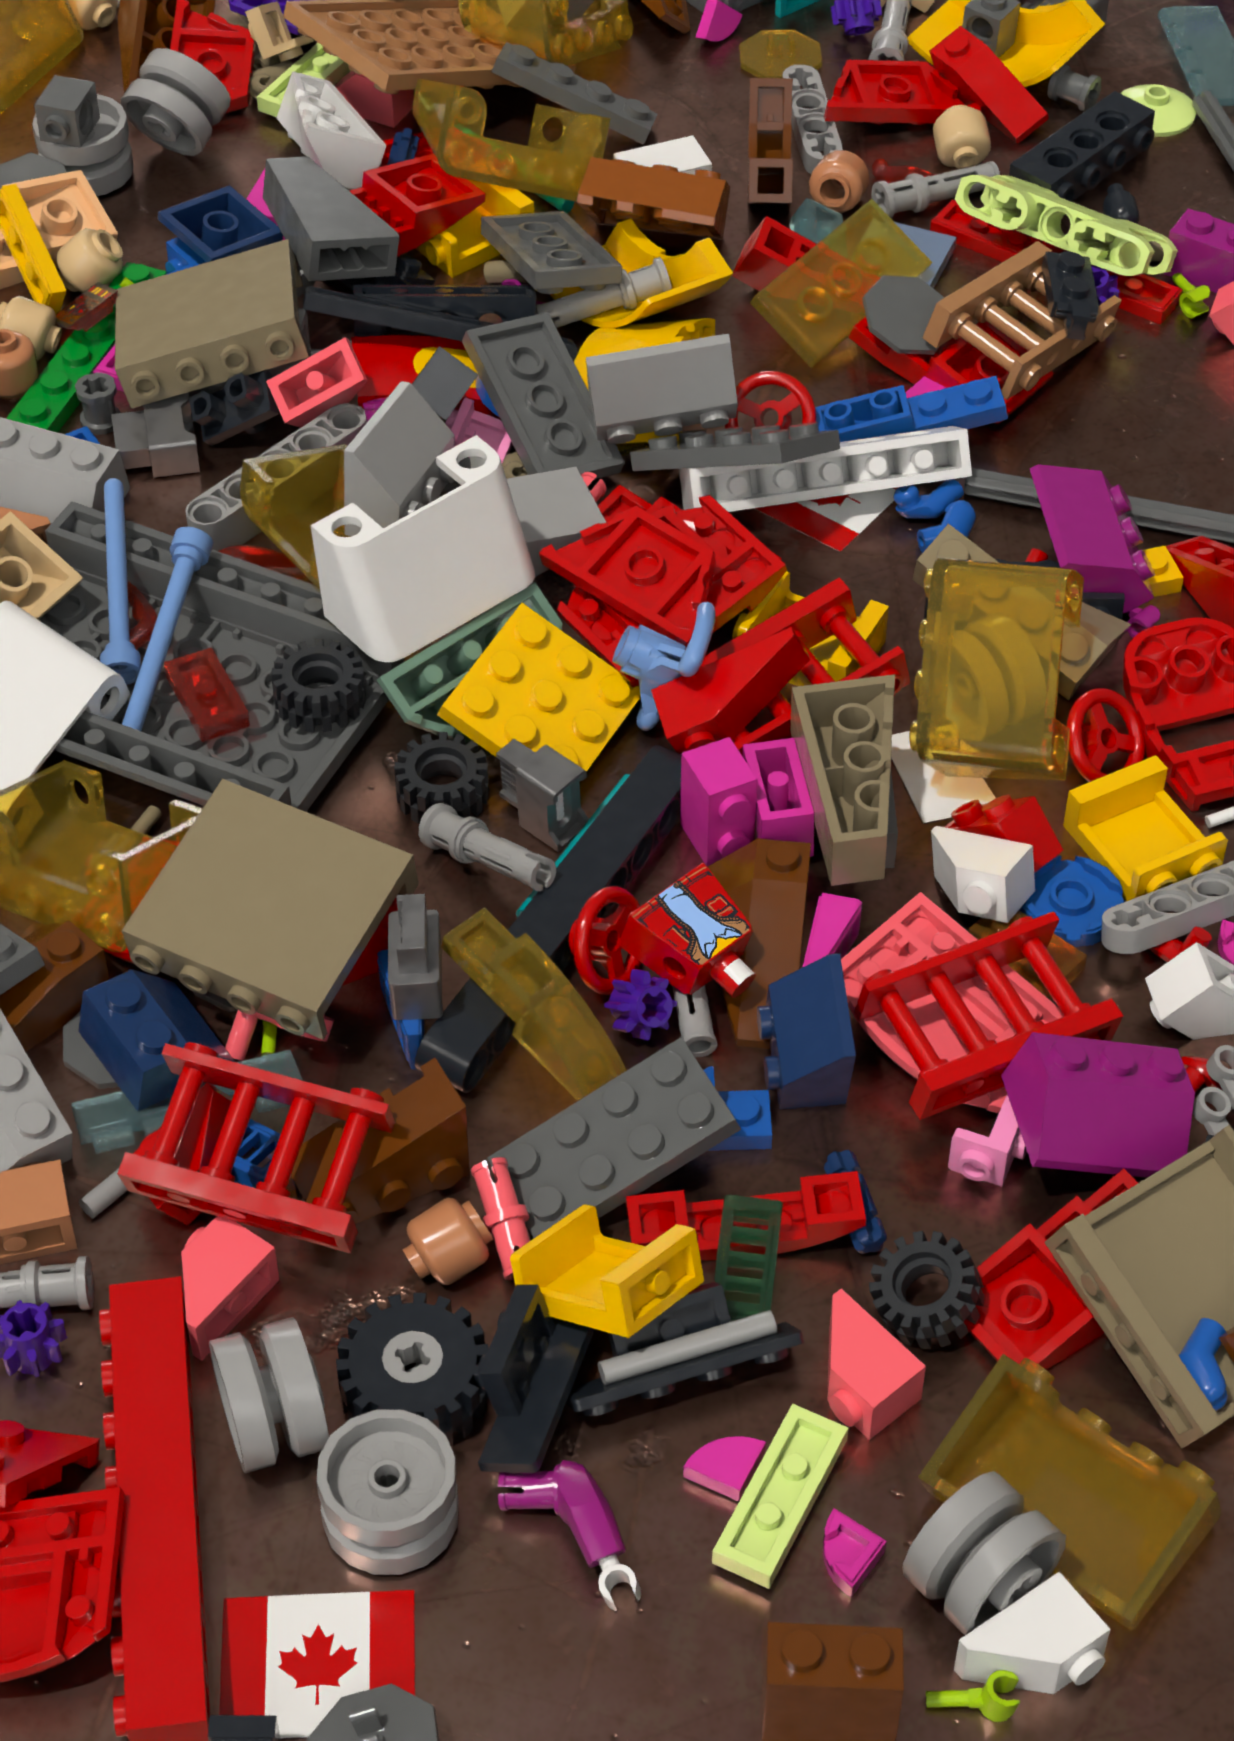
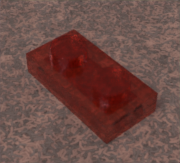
M212 647L164 662L166 678L201 742L250 727L248 710Z

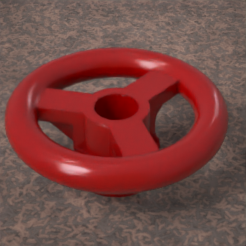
M763 371L745 378L736 386L737 415L736 418L729 419V422L724 426L725 428L739 427L738 411L754 418L755 427L766 426L764 415L770 410H776L779 419L775 425H780V430H789V426L792 425L791 412L801 406L803 424L816 423V409L811 394L795 377L779 371ZM764 385L781 386L791 392L780 402L770 400L761 405L745 398L752 390Z
M1096 688L1085 692L1075 701L1067 719L1066 741L1073 764L1088 782L1108 775L1100 770L1107 755L1114 753L1116 750L1129 753L1123 768L1144 759L1145 738L1136 710L1126 698L1113 690ZM1102 704L1111 706L1119 713L1126 725L1128 735L1118 733L1117 729L1108 723ZM1087 713L1085 723H1083V719L1085 717V714Z
M618 886L605 887L594 893L584 904L569 933V946L574 955L575 965L580 978L589 989L602 995H611L614 989L612 984L614 979L631 982L630 974L632 969H640L642 964L629 953L623 964L622 947L618 943L629 914L638 909L640 904L628 890ZM612 902L619 904L616 912L607 918L597 917L605 905ZM591 960L599 961L608 971L609 979L598 975Z

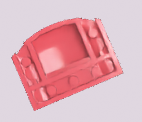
M920 892L841 959L849 1009L858 1021L853 1012L864 982L873 974L885 969L894 972L978 939ZM1009 965L1001 967L1035 1021H1042L1044 1024H1047L1064 1016L1059 1007ZM980 976L953 985L988 1040H995L998 1043L1017 1034ZM932 994L906 1003L940 1059H947L950 1062L969 1053ZM884 1012L858 1021L866 1034L894 1063L918 1080L920 1069ZM1005 1087L963 1104L986 1108L987 1111L999 1113L1007 1092Z

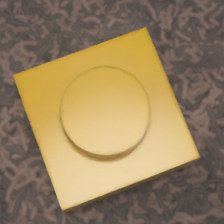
M1166 546L1143 550L1155 576L1148 579L1154 597L1181 592L1184 577Z

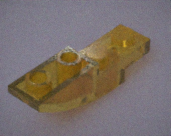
M484 907L444 935L441 948L516 1023L512 1035L577 1101L627 1071L618 1052L588 1005L560 969L527 933L516 939Z

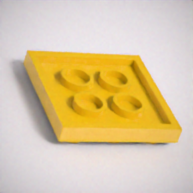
M521 603L443 703L437 716L495 757L496 753L513 739H516L534 752H537L547 744L587 772L639 701L641 695L639 686L632 688L615 668L524 603Z

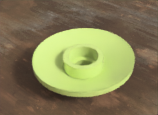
M1158 84L1134 86L1121 92V94L1155 110L1153 122L1154 137H1168L1180 134L1188 130L1195 121L1196 111L1192 106L1193 101L1187 95L1174 88Z

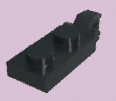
M1046 251L1042 262V273L1050 317L1063 319L1066 338L1085 340L1088 322L1094 323L1096 321L1099 309L1090 258L1071 251L1062 253Z

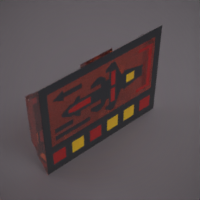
M99 282L95 283L56 313V324L66 329L77 331L83 329L86 332L112 312L113 305L116 304L118 290Z

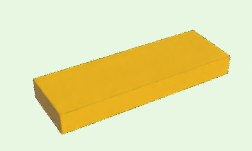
M17 184L2 186L0 189V230L33 300L51 307L56 314L61 310L67 290Z

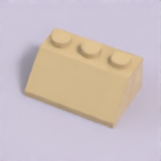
M10 511L0 519V603L11 601L39 620L82 582L83 577Z

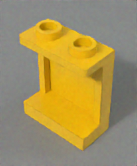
M482 162L468 167L467 175L471 183L486 193L485 202L450 228L415 248L427 257L431 264L438 266L452 278L500 255L481 234V217L534 213V202Z
M785 572L776 586L752 612L740 615L733 630V639L805 598L790 591V572ZM870 600L852 625L878 654L886 642L889 606ZM835 635L809 649L836 682L861 668ZM801 671L788 682L795 686L812 685Z
M1156 755L1071 789L1068 792L1063 823L1064 828L1091 860L1107 867L1120 881L1123 889L1122 897L1126 901L1223 865L1228 839L1222 832L1205 837L1164 791L1168 768Z
M583 1204L512 1253L510 1257L515 1286L539 1285L550 1317L630 1338L704 1282L695 1228L676 1224L647 1246H642L602 1235L596 1208Z

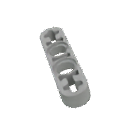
M793 65L784 70L783 78H793L792 129L804 168L808 173L812 174V171L821 159L833 151L842 150V144L835 122L824 120L828 100L818 71L807 65ZM802 107H812L813 109H805ZM810 131H819L823 133H811Z
M1234 861L1109 908L1102 915L1101 940L1103 946L1115 953L1134 954L1188 934L1193 927L1203 928L1234 916Z

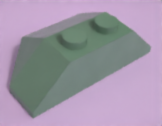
M535 582L377 679V682L405 723L438 736L439 732H448V740L452 741L456 734L465 736V745L471 741L466 735L437 716V713L518 606L524 603L562 630L563 623Z

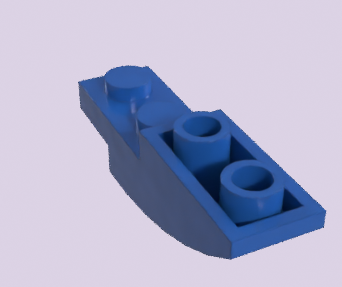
M997 376L974 380L969 383L927 392L907 398L904 386L901 385L815 407L816 423H818L819 431L838 430L840 442L948 426L971 429L1008 419L1006 404Z

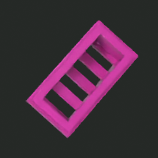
M822 893V896H819L803 967L828 954L840 953L842 959L848 953L859 934L862 901L856 898Z

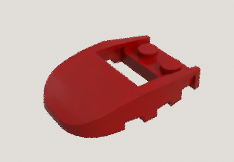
M1195 617L1156 625L1139 632L1129 642L1125 651L1123 688L1126 699L1138 714L1144 733L1147 758L1156 755L1168 768L1166 782L1191 812L1198 811L1201 804L1233 797L1234 740L1177 754L1171 745H1165L1159 731L1234 713V628L1214 619Z

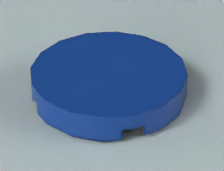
M1062 855L1056 856L1034 873L1035 892L1018 910L1020 918L1032 916L1034 919L1054 911L1060 920L1051 938V944L1067 947L1094 945L1102 941L1103 913L1113 906L1124 903L1122 898L1123 889L1120 881L1107 867L1089 858L1076 856L1075 861H1061Z

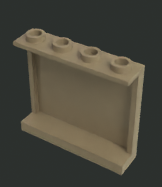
M289 239L116 289L118 291H116L115 371L131 409L222 383L239 373L250 375L309 357L300 331L296 288L303 286V280Z
M222 779L122 929V934L131 960L142 970L151 974H158L161 971L179 979L185 987L195 993H213L227 999L234 1008L245 1014L253 1015L258 1012L275 1019L282 1028L290 1033L304 1035L306 1032L324 1040L327 1035V1029L323 1015L396 896L413 894L419 884L414 856L411 853Z
M1228 1125L1209 1141L1089 1214H1081L1068 1222L1044 1242L1181 1449L1234 1415V1362L1223 1344L1220 1345L1214 1357L1226 1381L1228 1399L1226 1404L1218 1411L1214 1410L1179 1357L1200 1319H1213L1221 1324L1226 1332L1234 1327V1130Z

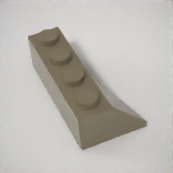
M949 523L916 562L912 580L967 623L990 614L999 613L1013 620L1027 635L1037 652L1044 671L1045 683L1068 701L1131 626L1130 623L1007 569Z
M895 674L792 687L790 731L792 738L795 739L813 806L814 822L831 886L880 880L885 877Z

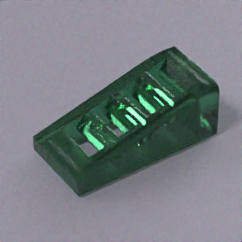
M738 1195L724 1196L714 1282L722 1284L724 1295L726 1290L760 1295L759 1304L726 1300L731 1321L764 1311H771L783 1212V1202ZM734 1221L768 1225V1230L734 1226ZM740 1243L766 1247L765 1255L731 1251V1244ZM728 1267L763 1271L762 1279L728 1275Z

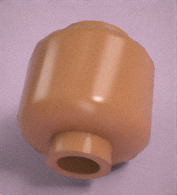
M847 150L833 151L825 155L812 171L809 180L810 194L814 202L821 209L830 213H844L853 209L865 194L869 184V171L864 161L858 155Z
M0 329V398H20L38 378L39 369L35 347L30 338L24 334L9 329Z
M445 1198L408 1223L407 1235L412 1244L402 1250L420 1279L432 1274L438 1283L450 1285L487 1261L489 1249L486 1244L494 1239L469 1200L461 1205L453 1198Z

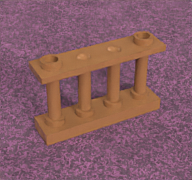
M1039 241L938 301L922 337L935 348H938L952 338L959 339L961 337L1009 372L1001 391L1003 398L1006 400L1023 389L1029 391L1041 377L1097 340L1100 342L1105 341L1117 325V319L1114 316L1122 301L1114 295L1099 305L1096 321L1094 323L1088 322L1085 340L1066 338L1063 319L1050 317L1049 309L1026 293L1027 291L1034 292L1037 290L1046 297L1042 262L1045 252H1052V250ZM1012 305L1053 336L1046 340L1042 339L1001 308L1003 306L1008 308ZM987 321L1028 352L1019 357L975 324Z

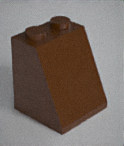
M767 1622L763 1634L761 1741H896L904 1693L903 1628Z

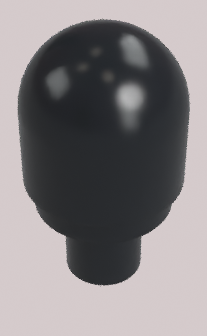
M1114 183L1110 185L1107 189L1108 195L1104 199L1102 206L1103 214L1114 219L1128 220L1138 224L1139 210L1135 197L1130 192L1124 190L1122 184Z

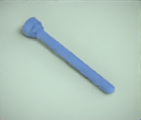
M110 478L104 484L109 643L100 654V662L120 674L126 685L137 680L141 668V655L135 649L134 644L130 642L124 486L119 479Z
M194 527L178 528L175 531L169 549L175 566L122 725L142 731L193 573L208 562L213 547L212 538L200 529Z

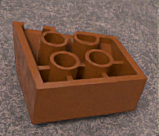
M591 157L578 192L577 204L597 224L616 226L617 223L631 218L639 229L723 239L730 186L726 180L720 179V173L714 171L695 170V175L678 172V168L667 165L647 167L636 165V163L626 160H607Z

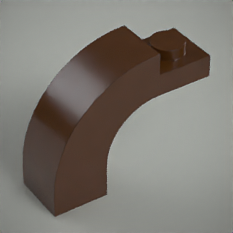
M750 78L748 204H792L793 159H791L793 78Z

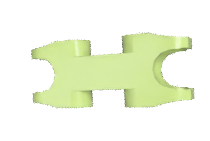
M969 175L963 177L955 196L959 207L973 217L999 228L1016 230L1064 250L1089 257L1092 265L1120 275H1158L1170 272L1178 252L1173 242L1160 233L1128 220L1114 219L1060 198L1058 194L1049 189L1013 176L996 175L989 177L985 175ZM978 182L985 185L980 198L984 204L982 208L974 207L969 200V190ZM1065 214H1067L1071 223L1070 230L1066 235L1061 230V220ZM1151 241L1159 243L1164 252L1163 260L1157 267L1149 266L1155 253L1149 243Z

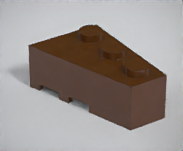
M436 1058L420 1067L425 1076L396 1095L393 1094L390 1088L379 1093L384 1098V1103L389 1104L395 1124L392 1133L370 1127L368 1129L343 1206L347 1208L346 1214L352 1215L355 1225L383 1212L396 1211L405 1206L409 1201L434 1190L450 1188L460 1179L470 1175L466 1106ZM338 1120L302 1144L287 1186V1190L291 1193L290 1198L312 1204L313 1198L321 1196L346 1123L345 1120Z

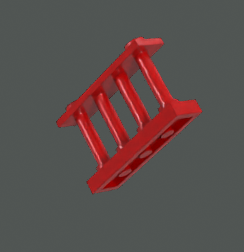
M840 577L707 654L700 666L701 668L792 627L810 657V661L800 671L812 685L836 682L809 650L833 635L861 666L860 669L839 681L895 674L894 695L901 688L911 683L905 654L899 645L879 657L854 628L852 623L856 622L857 617L851 591ZM781 692L766 705L775 719L751 733L744 728L732 740L742 757L744 744L792 738L790 731L791 704Z
M1054 911L1034 919L1032 916L1022 917L1005 930L894 972L889 969L881 970L864 982L853 1013L858 1021L884 1012L919 1067L918 1080L909 1100V1104L919 1120L1005 1087L1001 1074L1032 1032L1112 1041L1124 1016L1114 1000L1110 998L1093 1006L1090 1003H1082L1047 950L1060 920ZM1026 958L1064 1016L1047 1024H1044L1042 1021H1035L1001 967ZM980 976L1017 1034L998 1043L995 1040H988L953 985ZM932 994L969 1053L950 1062L947 1059H940L906 1003Z
M187 1042L184 1048L165 1043L162 1056L171 1073L180 1076L153 1150L146 1151L144 1157L128 1152L124 1154L117 1175L126 1189L133 1193L351 1254L358 1230L352 1215L346 1214L347 1208L343 1206L369 1127L392 1133L395 1121L389 1104L384 1103V1098L375 1092L362 1088H352L350 1093L218 1058L216 1051L198 1043ZM202 1082L235 1090L209 1165L202 1166L200 1172L178 1167L179 1161L175 1157ZM261 1097L290 1105V1109L264 1182H257L256 1188L235 1183V1177L231 1175V1171L257 1098ZM316 1112L345 1120L346 1123L321 1196L313 1198L311 1204L290 1198L291 1193L287 1190V1186L312 1114Z

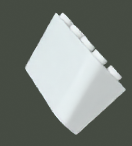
M477 435L436 457L437 466L461 486L389 526L382 528L353 502L311 525L324 616L364 653L376 661L395 662L403 659L524 590L533 583L535 569L500 456ZM470 457L471 469L463 468L458 463L462 459ZM347 524L357 525L361 528L358 534L351 537H339L333 533L338 527Z
M11 601L0 603V847L8 851L13 848L40 813L27 787V783L84 711L112 721L131 696L120 674ZM105 693L110 695L107 704L102 709H100L101 701ZM20 805V811L16 820L8 827L10 815Z

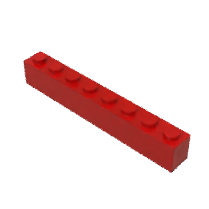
M182 1277L110 1284V1309L99 1310V1323L102 1345H111L112 1360L101 1361V1377L104 1397H113L114 1412L103 1413V1431L106 1450L115 1449L116 1466L105 1467L106 1489L121 1487L125 1493L118 1555L120 1577L116 1578L112 1612L113 1618L122 1617V1635L111 1637L113 1672L115 1677L124 1675L125 1695L113 1697L115 1732L117 1737L127 1736L129 1741H208L209 1717L211 1715L190 1343Z

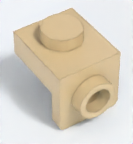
M278 1L245 11L249 21L248 29L250 35L257 43L263 60L279 56L282 63L303 55L301 46L314 42L313 38L305 36L291 38Z

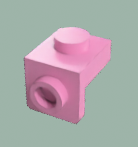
M464 398L459 411L454 409L446 420L445 424L454 434V447L477 435L498 453L501 463H503L505 456L511 451L513 443L502 421L474 410V400Z
M1006 1095L989 1137L962 1128H956L951 1141L948 1163L950 1170L961 1173L974 1181H985L1002 1187L1014 1157L1024 1160L1027 1150L1008 1095Z

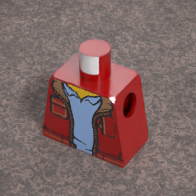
M704 863L698 865L629 914L618 943L625 951L660 977L668 979L669 983L683 994H693L714 979L732 998H735L743 993L756 977V974L740 959L753 933L752 926Z

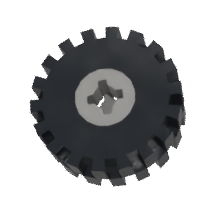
M413 1292V1303L402 1304L400 1294L387 1297L388 1308L382 1311L376 1302L366 1307V1322L363 1323L354 1317L347 1326L348 1338L341 1337L337 1347L339 1359H336L340 1401L344 1414L348 1413V1418L351 1419L374 1410H405L431 1421L446 1435L450 1446H453V1432L457 1431L463 1438L473 1431V1417L482 1420L487 1410L486 1398H489L487 1392L481 1388L478 1379L480 1359L488 1352V1343L485 1344V1335L480 1324L477 1323L472 1326L471 1313L462 1306L453 1314L450 1299L439 1296L435 1305L427 1304L426 1293ZM416 1363L415 1367L405 1371L404 1366Z

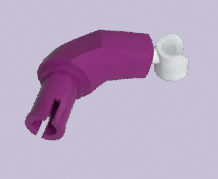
M562 1460L561 1464L555 1466L554 1471H537L535 1473L500 1472L498 1487L524 1488L523 1493H499L498 1502L501 1511H508L509 1509H554L555 1514L560 1515L563 1522L570 1527L588 1567L592 1568L600 1565L603 1572L599 1577L598 1584L607 1606L617 1611L610 1592L613 1586L620 1582L629 1583L637 1601L640 1600L641 1589L634 1572L628 1566L620 1564L617 1558L626 1552V1547L612 1507L593 1476L582 1464Z

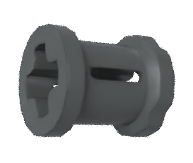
M1064 64L1052 74L1047 95L1053 101L1064 99L1077 104L1079 110L1085 112L1096 104L1101 91L1102 79L1096 75H1091L1090 77L1080 75L1071 71L1069 65Z
M101 372L82 376L75 384L77 398L82 401L83 411L80 414L81 426H87L92 434L95 435L113 432L111 414L121 413L114 402V396L117 393L114 378Z

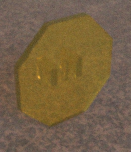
M761 30L739 44L741 68L758 78H783L784 70L793 65H807L816 70L822 67L820 43L796 30Z

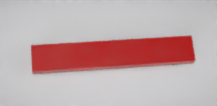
M951 200L931 220L930 231L956 237L957 245L1000 262L1006 261L1037 241L1052 250V252L1062 253L1067 251L1019 231L1006 230L986 223L965 213L959 207L956 200ZM1106 270L1109 276L1116 275L1118 277L1119 299L1122 300L1118 307L1119 309L1161 325L1180 304L1179 300L1183 289L1146 274L1124 276Z

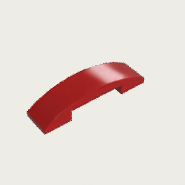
M858 1171L800 1177V1191L686 1203L684 1190L626 1196L631 1243L647 1246L670 1228L679 1224L695 1228L701 1260L745 1259L795 1251L839 1238L866 1226V1215Z

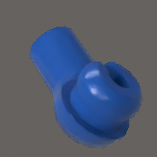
M950 479L945 480L932 493L927 495H919L918 488L914 485L899 487L895 491L893 499L897 504L896 511L904 518L936 519L944 513L949 503L963 497L964 490L957 480Z
M965 500L949 503L945 508L944 512L946 514L941 525L918 530L917 541L921 552L923 553L948 523L968 538L976 521L973 506Z
M1202 1318L1196 1325L1179 1357L1214 1410L1218 1411L1226 1404L1228 1393L1226 1381L1214 1356L1222 1344L1219 1337L1226 1333V1330L1215 1320Z

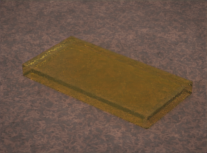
M871 199L758 292L750 304L812 368L849 337L853 326L866 317L862 298L883 275L919 277L933 262Z

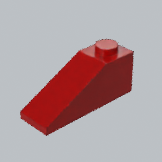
M961 25L929 50L934 68L939 72V75L959 88L957 98L966 105L976 102L981 106V113L985 116L986 120L1015 143L1019 144L1049 119L1048 113L994 52Z
M768 216L763 219L744 244L734 269V274L732 275L734 278L771 298L864 317L866 315L862 298L879 280L877 277Z
M1202 535L1167 545L1166 548L1184 577L1183 585L1210 619L1223 622L1234 628V548Z
M792 627L699 668L696 674L691 677L681 676L651 690L666 739L677 753L682 755L683 752L728 737L733 740L810 661L807 650Z

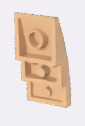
M82 170L11 183L17 184L56 269L58 268L56 257L59 249L85 228L105 230L117 240L118 232ZM0 230V289L24 282V279Z

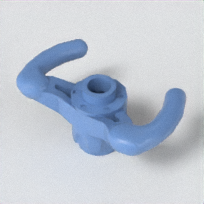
M702 602L697 607L695 626L687 648L685 645L643 625H639L638 629L629 625L622 634L615 649L612 662L621 666L620 672L638 679L641 702L636 723L642 731L652 730L660 719L651 690L681 676L691 677L700 668L715 625L716 610L712 603Z

